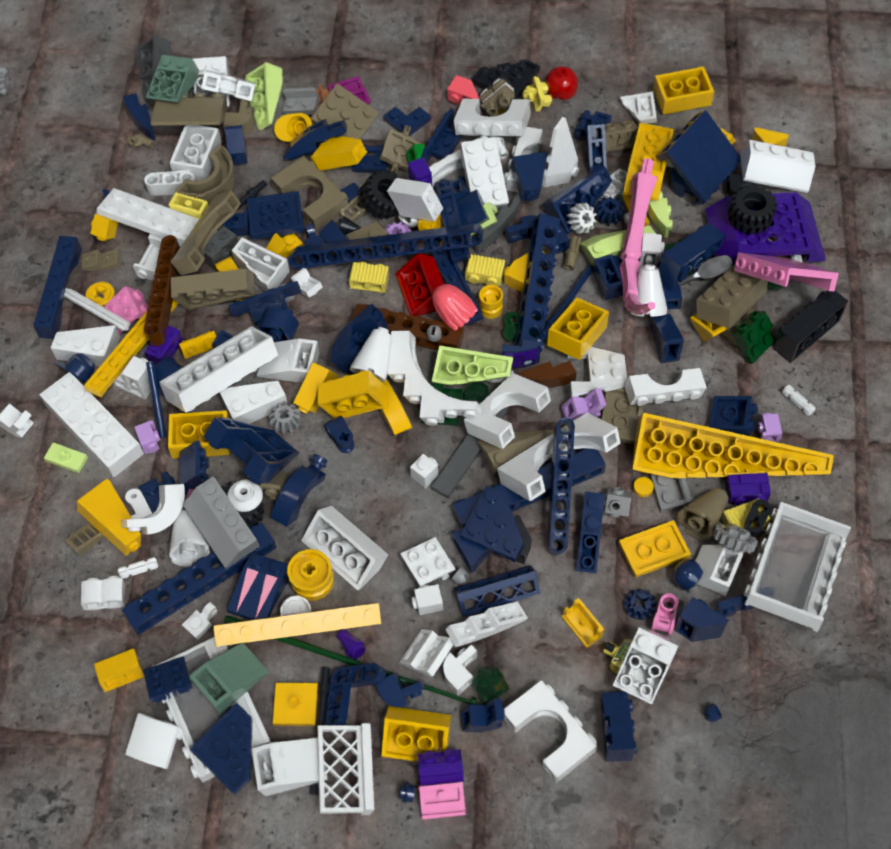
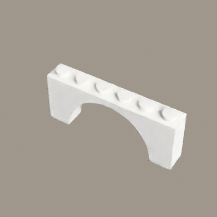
M585 413L573 421L575 424L574 449L588 448L607 453L621 444L617 427L589 413ZM567 426L561 428L563 432L569 431ZM553 434L498 467L497 470L501 484L529 501L546 492L542 475L538 473V470L544 462L552 457ZM560 443L559 449L565 452L567 451V446Z

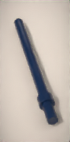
M592 265L587 266L553 317L548 319L544 330L540 334L542 339H547L549 328L569 307L593 272Z

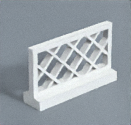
M362 723L361 726H318L319 813H361V815H371L374 811L370 723ZM323 732H331L337 738L329 745L323 739ZM346 732H355L356 740L351 745L342 737ZM338 740L348 748L341 756L332 748ZM328 750L337 758L331 766L323 760V755ZM349 750L357 759L353 766L343 759ZM339 761L349 769L342 777L332 769ZM328 772L338 780L332 788L324 782V776ZM350 772L357 777V784L353 788L344 780ZM339 783L349 790L343 799L333 791ZM352 793L358 799V807H350L344 800ZM329 794L339 802L334 808H325V798Z

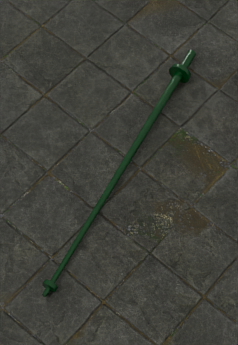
M226 615L224 623L243 621ZM292 637L274 639L352 666L366 664ZM385 670V677L394 674ZM399 675L401 682L410 685L417 683L415 680ZM425 684V690L470 705H482L476 702V697L469 700Z

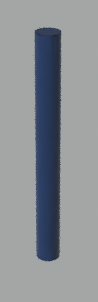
M154 361L146 362L158 434L161 438L166 437L167 434Z

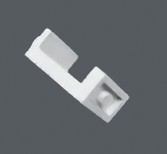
M150 233L148 236L150 245L140 263H134L133 268L136 276L139 278L154 280L160 244L163 238Z

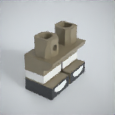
M500 75L491 83V86L488 85L478 94L479 98L483 101L481 107L492 117L498 114L500 108L509 105L510 100L515 97L513 84L503 75Z

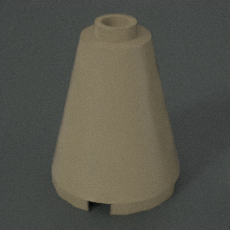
M713 488L683 507L677 516L680 526L683 524L686 528L685 532L695 539L705 540L706 538H711L728 503L727 493L723 489Z

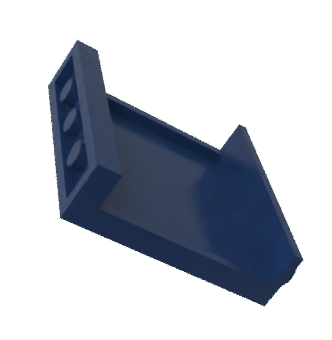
M706 110L695 114L657 155L660 162L666 159L670 161L695 194L697 199L693 205L708 202L711 199L710 195L719 190V185L729 178V174L739 167L738 164L741 161V156Z

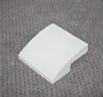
M421 629L399 663L416 672L433 677L454 644L450 637L438 636L432 630Z
M138 713L125 755L167 769L180 726L165 720L156 719L144 713Z

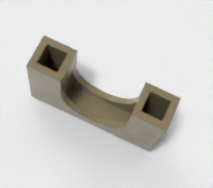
M304 156L271 177L272 187L278 194L295 192L307 186L318 188L323 192L318 200L303 209L305 221L308 224L312 223L315 231L339 215L338 212L348 204L347 195L343 191L341 192L333 181H329L323 171H319L315 164Z

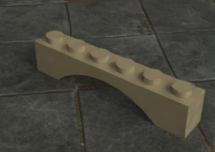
M232 190L214 196L172 259L171 263L181 276L198 271L205 260L204 250L209 239L239 208L241 203Z

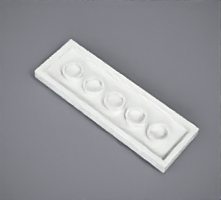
M115 188L112 189L97 208L98 215L162 238L167 235H173L181 245L199 220L198 218Z

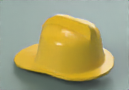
M305 113L283 115L275 123V135L284 142H291L298 134L311 126L312 121Z

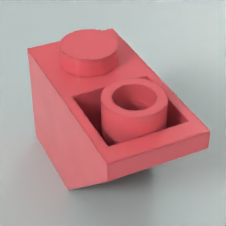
M458 75L455 76L447 89L448 101L460 105L463 99H479L472 81Z

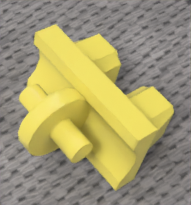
M534 77L533 84L527 86L523 91V97L533 102L535 111H541L542 106H550L552 98L551 95H544L548 91L547 84L540 82L539 77Z

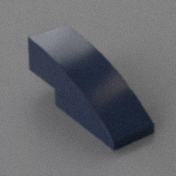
M137 93L123 96L133 123L146 137L155 141L156 138L153 126H151L147 105H140Z

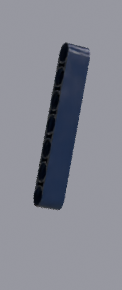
M570 418L560 419L554 427L547 530V551L553 556L562 554L568 547L575 424ZM560 425H566L569 431L563 432L560 429ZM560 443L567 446V452L559 449ZM558 463L565 464L566 471L559 470ZM557 482L565 485V491L558 490ZM559 501L564 505L563 511L556 509V502ZM555 521H559L563 525L562 531L555 529ZM554 541L560 542L562 547L560 551L553 548Z

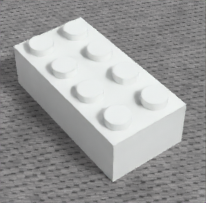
M496 137L461 142L460 152L469 192L471 193L478 189L484 203L489 202L495 205L499 212L503 205H509Z

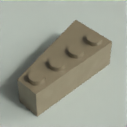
M243 268L171 277V298L188 310L255 296L254 275Z

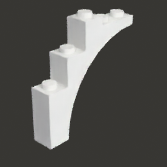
M410 331L391 332L387 374L395 382H405L403 396L410 403H421L420 418L427 425L435 426L437 423H444V416L456 418L458 415H463L467 418H474L475 415H482V407L478 402L463 401L449 397L437 391L428 383L418 365L415 336Z

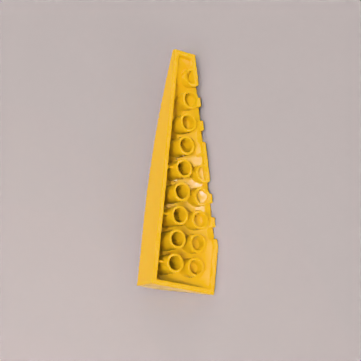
M642 413L638 420L635 435L632 470L666 478L727 477L728 475L768 473V476L830 475L834 455Z

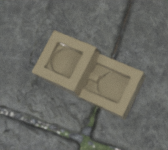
M118 249L105 253L95 250L82 254L81 269L83 271H103L121 267V252Z

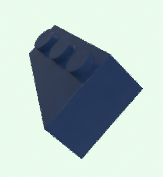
M627 692L602 693L601 711L606 762L632 761L633 755L637 753L633 734L635 732L634 720H631V712H633L632 699L628 698Z

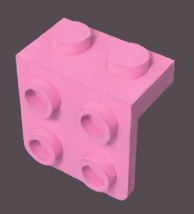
M125 286L104 308L131 324L137 318L140 319L148 310V304H146L144 295L140 290ZM117 328V331L120 335L123 331Z

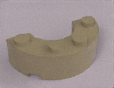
M219 144L209 155L211 166L214 170L209 177L199 181L186 178L175 189V192L204 201L207 200L209 205L215 195L232 190L235 185L236 175L231 155L227 149Z

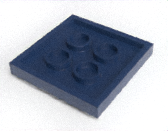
M299 191L247 198L251 240L273 237L275 233L281 236L304 232Z

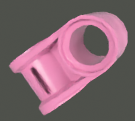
M667 593L661 597L653 620L652 631L659 630L668 633L669 636L672 635L678 608V599L675 595ZM669 602L673 605V608H666L663 603Z

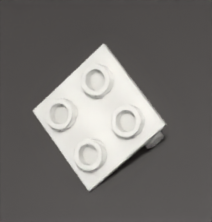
M436 537L400 553L420 587L438 578L445 580L449 577L448 573L455 570Z

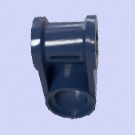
M341 415L324 423L328 436L333 440L340 452L350 453L353 451L355 446L353 434Z

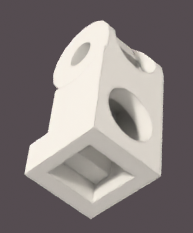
M130 489L125 495L126 502L130 509L136 513L131 516L132 519L146 518L152 515L140 490Z

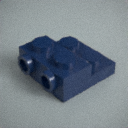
M714 396L709 427L750 436V432L755 430L753 415L758 413L757 403H754L752 396Z

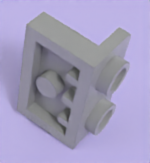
M315 88L284 89L283 93L286 97L283 107L284 115L295 113L313 115L318 109L320 98Z

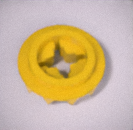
M107 282L94 283L86 291V298L102 307L115 295L113 286ZM97 292L103 294L104 298L98 297Z

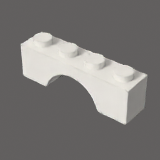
M526 127L524 135L516 137L517 146H513L512 156L539 153L543 130ZM512 159L509 160L508 169H510ZM510 169L509 173L506 172L504 178L505 183H507V190L518 192Z
M700 368L682 370L676 383L672 385H661L653 381L648 374L629 376L624 384L630 405L637 404L638 406L653 402L659 404L670 400L677 402L687 398L698 399L707 388Z

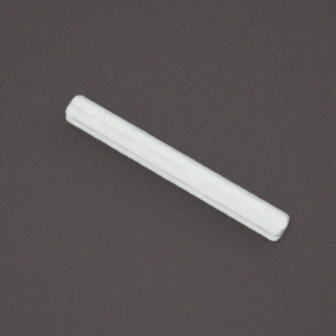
M71 288L65 289L64 297L106 322L115 325L122 331L129 330L130 323Z

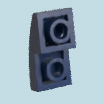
M333 220L320 231V234L327 243L350 240Z

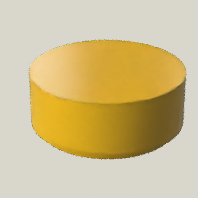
M646 477L638 478L633 486L634 493L642 498L650 496L654 488L653 482Z

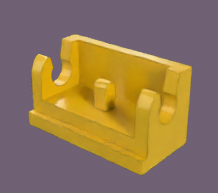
M579 598L573 602L572 607L564 609L561 618L586 648L603 637L605 629Z
M134 648L94 664L99 683L104 692L145 677Z

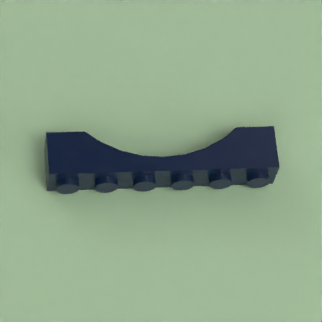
M59 236L33 325L39 338L54 339L56 332L60 331L66 285L72 270L79 263L82 252L77 237Z

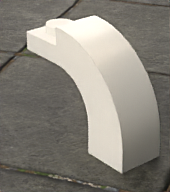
M184 484L160 485V499L156 511L146 518L121 520L122 528H128V531H141L142 527V534H154L169 527L182 510L185 497Z

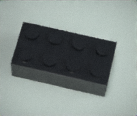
M836 290L822 291L814 302L810 301L801 313L797 312L788 324L784 323L779 328V335L775 339L774 350L791 364L840 322L848 300Z

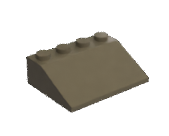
M215 92L211 93L212 95L195 93V96H188V93H186L178 103L156 100L151 126L220 125L224 121L225 112H228L227 95Z

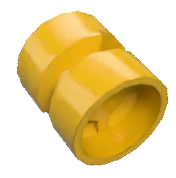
M487 285L479 292V308L485 318L494 319L501 315L503 311V292L498 286Z

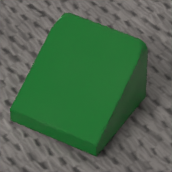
M414 144L406 152L408 162L421 158L425 144Z

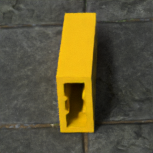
M105 479L77 500V512L125 556L130 552H135L140 547V531H128V528H122L121 520L132 518L109 479Z

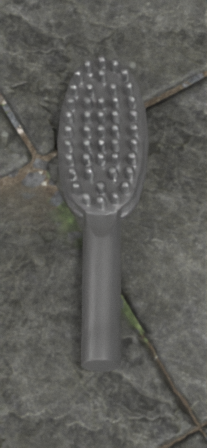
M726 255L712 258L704 262L698 268V271L687 275L683 282L677 281L679 286H682L698 278L708 279L716 277L731 268L732 259Z

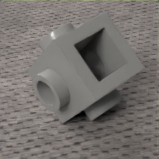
M621 487L608 488L604 499L605 513L612 517H620V515L629 517L632 491H625Z

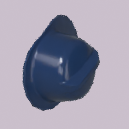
M75 354L67 362H54L57 366L84 382L91 378L95 369V363L84 354Z

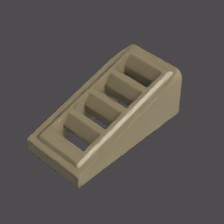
M358 194L338 213L342 217L345 216L355 222L367 214V209H363V207L360 209L358 207L359 204H363L360 202L359 198L361 196ZM350 212L353 216L349 217L346 213Z
M88 523L64 540L68 547L80 558L105 537L101 532L98 533L91 523ZM92 531L95 536L91 537L88 533ZM85 536L88 540L84 541L82 538Z

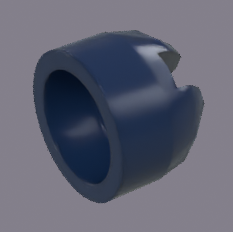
M715 703L705 708L704 715H709L706 719L709 722L722 719V714Z

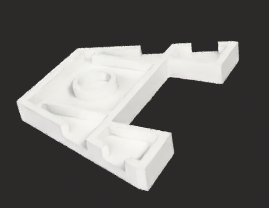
M590 347L581 358L587 359L590 382L571 381L570 384L571 397H579V395L583 394L588 395L595 388H600L604 392L624 388V384L627 381L625 356ZM567 355L569 359H576L574 357Z

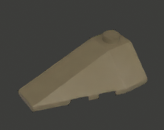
M554 429L515 432V438L503 449L483 440L477 441L494 477L499 475L498 467L553 434Z

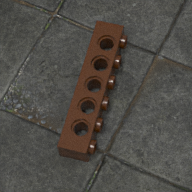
M356 304L351 321L368 305ZM377 308L384 316L390 335L392 331H410L415 336V346L437 351L439 346L458 349L461 347L464 337L463 327H459L454 331L439 320H429L421 316H411L403 312H393L385 308ZM431 325H437L440 327L442 335L446 336H441L438 341H430L427 338V332L423 331H427Z

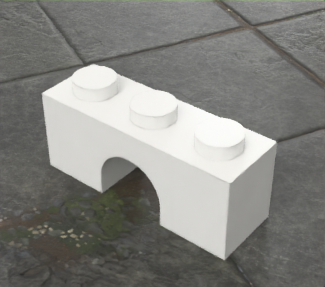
M205 70L201 88L217 93L231 94L237 98L252 101L256 83Z

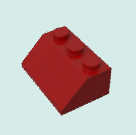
M418 253L396 273L411 316H421L436 312L432 300L433 293L437 287L444 284L435 258Z

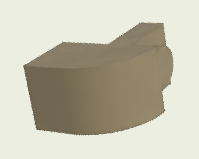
M241 100L239 113L225 112L224 131L227 126L242 125L244 135L252 131L255 124L252 107H249L248 100Z

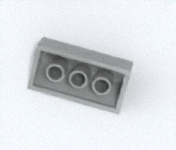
M214 476L197 486L183 503L184 508L225 569L260 547L257 539Z

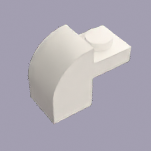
M8 404L0 413V426L19 438L24 436L34 422L29 419L31 417L29 412L25 410L21 413L11 404Z
M472 645L467 649L463 648L460 650L457 658L449 653L444 661L445 682L457 696L473 684V676L466 669L477 658V650Z

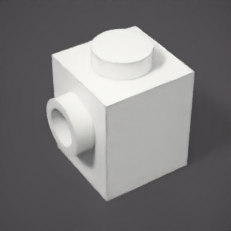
M422 454L410 467L411 478L426 489L438 476V463L432 457L428 458Z
M438 584L432 586L423 585L418 587V589H414L415 597H412L414 609H418L419 615L443 610V602Z

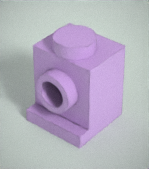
M778 413L761 414V420L757 424L758 433L761 434L760 439L779 443L782 430Z
M153 420L135 426L144 453L158 451L160 448L157 442L161 440Z

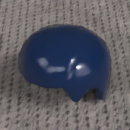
M684 559L674 567L672 578L681 590H689L701 579L703 570L694 559Z

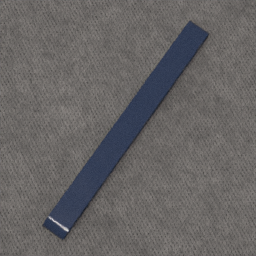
M467 224L299 246L292 250L289 264L292 268L301 269L477 246L482 242L483 228L479 224ZM471 233H477L479 236L474 237ZM459 235L461 238L455 239L453 236ZM440 237L443 241H436L435 238ZM417 240H423L425 243L420 244ZM405 242L407 246H402L399 243ZM383 244H386V245H388L390 248H384V247H382V245H383ZM364 247H370L372 250L368 251ZM346 249H351L354 252L350 253ZM330 251H333V252H335L337 255H332V254H330L329 252H330ZM294 256H299L301 260L296 259Z

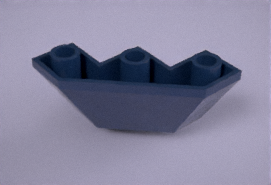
M370 304L343 328L332 346L330 360L342 372L350 375L355 374L350 371L351 364L373 329L382 327L389 330L382 312L373 304Z

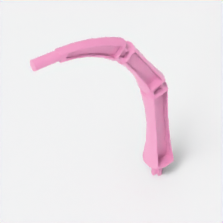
M643 159L641 172L634 174L632 177L630 215L620 257L623 262L619 266L623 282L624 306L630 312L638 315L648 313L656 307L654 302L641 304L637 287V276L641 264L638 260L642 254L645 217L657 181V177L651 175L654 163L652 159Z

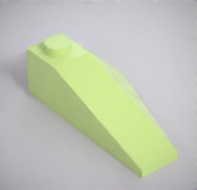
M267 62L246 75V80L256 83L250 104L255 110L254 117L258 130H263L272 124L283 84L282 68Z
M650 225L644 226L643 233H655ZM627 230L593 236L581 242L580 248L592 266L596 258L611 254L621 257Z
M439 346L432 383L451 386L510 377L513 357Z

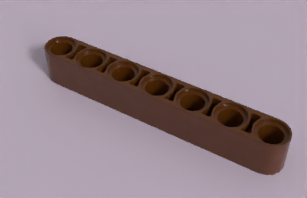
M173 235L165 236L160 244L144 325V333L152 346L162 345L167 335L173 298H171V277L178 276V270L171 261L180 249L178 240Z

